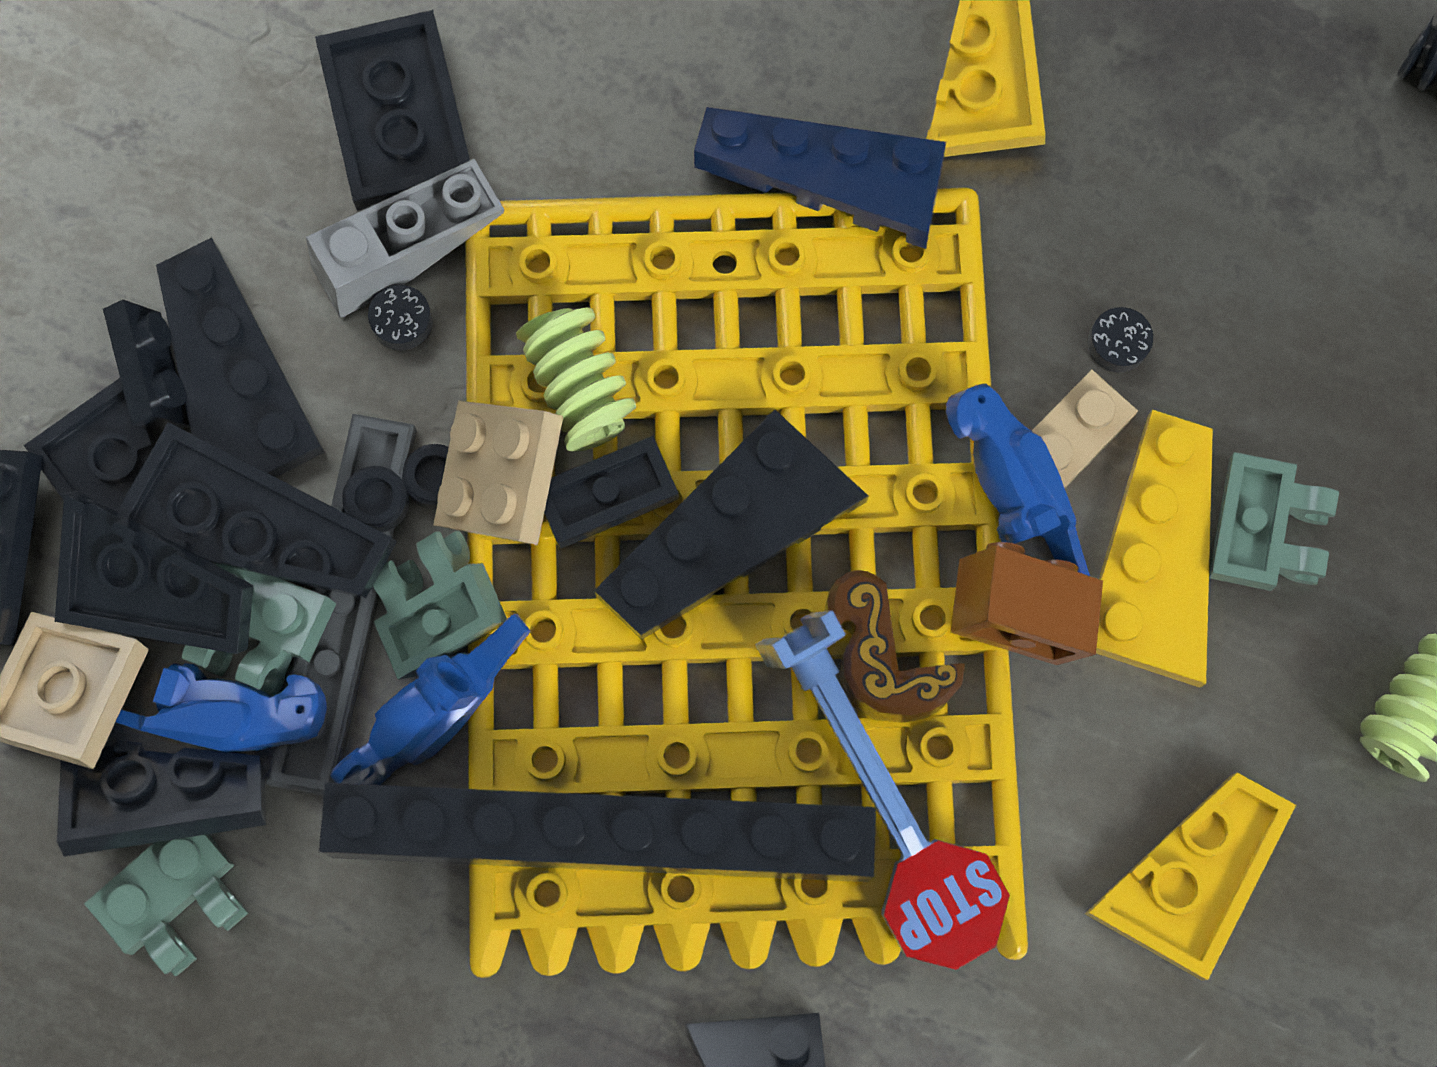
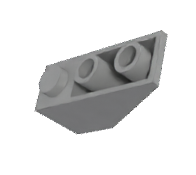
M472 159L307 236L306 240L311 267L337 314L342 318L371 304L373 298L381 290L389 286L405 285L502 215L504 208L476 160Z

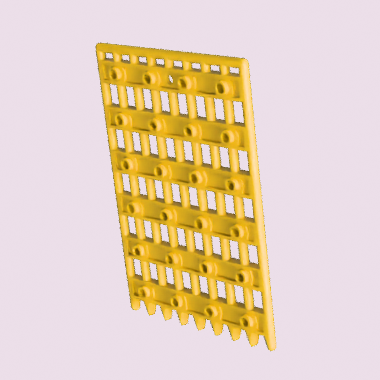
M938 188L934 213H955L956 224L931 225L926 249L907 243L906 233L886 226L880 227L877 232L864 227H858V225L853 224L854 215L824 204L820 211L796 204L797 198L792 193L500 201L504 208V213L465 241L466 401L541 410L555 414L557 410L548 407L543 394L547 387L537 384L533 371L536 365L528 362L525 355L491 356V305L528 304L529 322L535 317L552 312L553 303L590 302V308L595 313V319L590 323V331L601 330L605 335V341L592 351L593 355L608 352L613 353L616 359V363L602 373L603 377L620 375L624 376L626 385L613 395L614 401L626 398L635 400L636 408L623 419L655 418V441L679 493V500L578 541L595 543V589L620 565V541L645 540L714 471H681L680 417L718 416L720 465L743 442L744 415H770L776 410L806 437L805 414L843 413L845 466H839L838 468L869 497L865 504L821 527V531L814 535L849 534L850 572L862 570L876 575L874 533L912 532L915 589H887L896 657L919 656V666L921 668L945 665V655L983 654L987 714L948 715V704L946 703L939 712L925 719L907 723L874 720L858 709L857 716L895 785L926 784L929 842L936 839L956 845L953 783L991 782L995 846H969L965 848L988 854L1010 894L996 946L997 950L1003 957L1010 960L1023 958L1028 951L1009 651L950 633L956 587L941 588L937 531L975 530L977 552L985 550L990 543L1001 542L997 532L1000 513L988 499L975 471L974 441L970 438L971 463L933 464L930 410H946V403L951 395L975 385L986 383L991 387L980 209L977 192L971 188ZM833 216L834 228L797 229L796 217ZM772 218V230L736 231L735 219ZM711 220V231L674 232V221ZM649 221L650 233L613 234V222ZM588 223V235L551 236V224ZM527 225V237L490 238V226ZM722 255L730 256L735 260L736 268L731 273H719L713 267L714 260ZM960 291L963 342L926 343L923 292ZM899 293L901 344L864 345L862 294ZM837 295L838 346L802 347L800 296ZM775 296L777 347L740 348L738 298ZM713 298L715 349L678 350L676 299ZM652 300L653 351L616 352L614 301ZM905 411L908 464L870 465L868 412ZM618 435L612 440L593 448V460L618 450ZM554 461V466H553V471H552V476H551V477L556 476V475H555V461ZM544 514L538 545L531 544L532 600L500 601L507 619L513 614H518L531 630L501 669L532 668L533 729L494 730L493 684L491 692L468 719V789L615 796L665 793V798L691 799V792L730 791L731 801L757 802V790L796 789V804L823 805L822 788L861 786L862 807H875L827 719L819 720L818 703L810 689L803 690L792 668L793 720L754 722L752 662L764 661L755 644L765 638H782L791 631L803 626L800 619L804 616L825 610L829 591L813 592L811 537L799 544L795 543L786 549L788 593L749 594V575L744 578L741 576L723 587L724 595H713V597L641 640L597 597L594 599L557 600L556 540ZM467 532V545L470 552L468 564L483 563L492 585L493 545L528 544ZM843 630L846 635L827 648L832 659H842L852 637L848 630ZM494 631L468 645V653L484 642ZM726 662L728 723L689 724L687 664ZM662 664L663 725L624 726L623 666ZM597 666L598 727L559 728L558 668ZM876 809L874 877L868 882L469 864L470 970L473 975L479 978H487L494 975L501 967L511 930H520L531 965L535 971L545 976L557 975L568 964L577 929L587 928L599 965L609 973L620 974L627 971L633 965L644 926H653L665 962L672 969L684 972L693 969L700 962L710 924L713 923L720 924L734 963L744 969H755L761 966L768 957L777 921H786L800 960L808 966L820 967L827 964L834 956L843 919H852L864 954L871 962L878 965L889 964L897 959L901 949L885 922L881 911L894 864L901 858V852L899 849H890V833Z

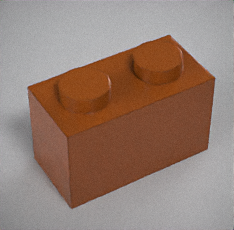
M1008 542L990 543L985 550L959 559L950 633L1054 665L1096 655L1103 580L1079 573L1078 566L1068 561H1043L1025 555V548Z

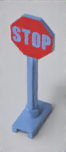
M833 611L810 613L800 619L803 626L791 631L782 638H765L756 643L755 646L767 667L782 669L791 667L803 690H811L901 852V858L895 862L881 914L903 954L906 957L957 970L997 946L1010 894L988 854L936 839L930 842L925 839L835 676L839 670L827 648L846 634Z

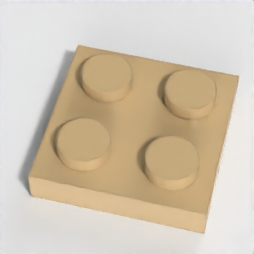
M458 400L454 423L451 427L450 444L442 484L438 492V504L433 525L538 545L563 416L541 410Z
M31 612L0 674V742L94 769L149 649L137 639L103 630L54 622L55 618Z

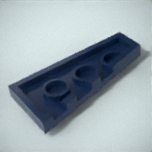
M706 107L694 148V168L762 192H768L773 187L787 191L797 198L796 204L816 211H820L824 204L854 215L853 224L876 232L881 225L906 233L907 243L926 249L944 162L946 142Z

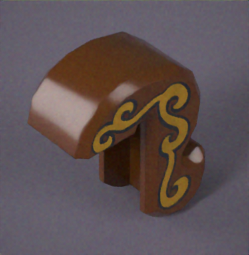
M862 570L847 572L835 581L829 591L824 611H833L842 629L848 630L852 634L840 662V684L852 706L874 720L902 723L925 719L939 712L962 685L965 663L898 671L886 582L878 576Z

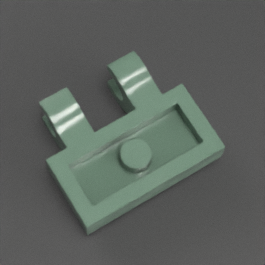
M1234 452L1229 458L1209 578L1272 591L1277 586L1279 574L1294 582L1317 585L1318 578H1324L1326 575L1329 552L1318 548L1284 543L1288 516L1290 514L1300 521L1311 524L1327 525L1328 517H1334L1336 514L1339 491L1326 487L1294 483L1297 469L1296 464Z
M455 531L443 538L440 532H434L417 543L418 554L432 577L433 586L421 592L423 579L418 566L413 560H408L397 568L393 561H387L373 585L387 611V614L375 620L374 624L398 680L417 676L416 670L427 658L443 655L449 657L496 630L507 620L484 564H468L470 559L469 547L460 531Z
M216 564L254 585L249 639L258 642L259 645L244 656L238 666L235 680L262 690L273 697L279 693L284 683L286 672L293 656L310 662L336 603L322 594L279 578ZM185 645L182 653V659L194 663L200 669L220 677L228 669L233 653Z
M209 834L153 843L84 903L125 954L133 955L142 946H145L147 953L155 964L165 974L171 971L174 976H178L197 959L190 947L169 925L191 903L197 900L200 908L217 928L223 926L227 931L248 914V911L220 880L235 865Z

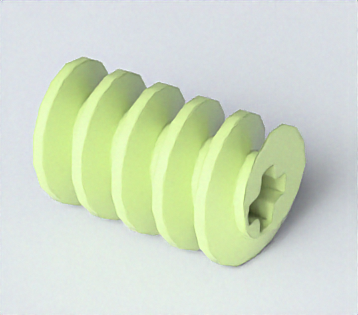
M588 307L576 310L564 308L535 317L516 331L517 339L526 343L523 351L527 361L536 365L533 373L537 384L547 387L543 394L547 406L557 410L555 414L563 416L561 431L568 432L564 443L566 449L572 452L592 449L615 438L625 429L623 418L636 408V402L632 398L616 401L613 399V395L626 385L624 376L620 375L603 377L602 373L616 363V359L613 353L608 352L593 355L592 351L605 341V335L601 330L583 333L582 329L595 319L593 309Z
M1427 634L1420 640L1418 644L1419 654H1413L1404 662L1405 674L1397 675L1390 682L1389 691L1391 694H1385L1376 701L1375 712L1377 715L1365 717L1360 727L1363 735L1360 737V742L1376 760L1389 769L1419 782H1426L1430 777L1429 772L1418 761L1419 757L1422 756L1437 762V744L1432 740L1434 736H1437V634Z

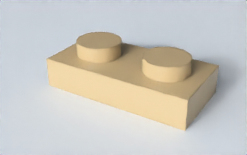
M1091 370L1032 431L1041 436L1059 471L1064 488H1066L1134 418L1138 410L1096 372Z

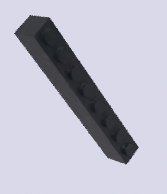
M325 783L319 852L338 859L868 882L874 877L876 807Z

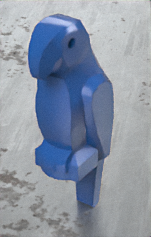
M986 383L975 385L951 395L946 403L948 422L959 439L968 436L974 441L975 471L988 499L1000 513L997 532L1001 542L1016 544L1040 535L1045 539L1055 560L1074 563L1078 566L1079 573L1090 576L1076 530V517L1059 471L1042 437L1025 427L1008 410L999 394Z
M513 614L470 653H459L452 658H449L447 655L427 658L416 670L418 679L406 685L375 713L376 722L371 730L369 741L356 748L336 765L330 777L335 783L381 785L395 770L405 764L417 765L433 757L461 730L493 689L494 677L531 630L518 614Z
M174 663L168 668H163L153 699L159 712L155 716L146 717L121 710L116 723L208 749L229 753H245L279 745L305 742L316 737L324 723L327 704L325 694L320 685L305 676L289 675L286 678L289 685L281 693L272 697L262 690L239 681L217 678L207 679L197 665Z

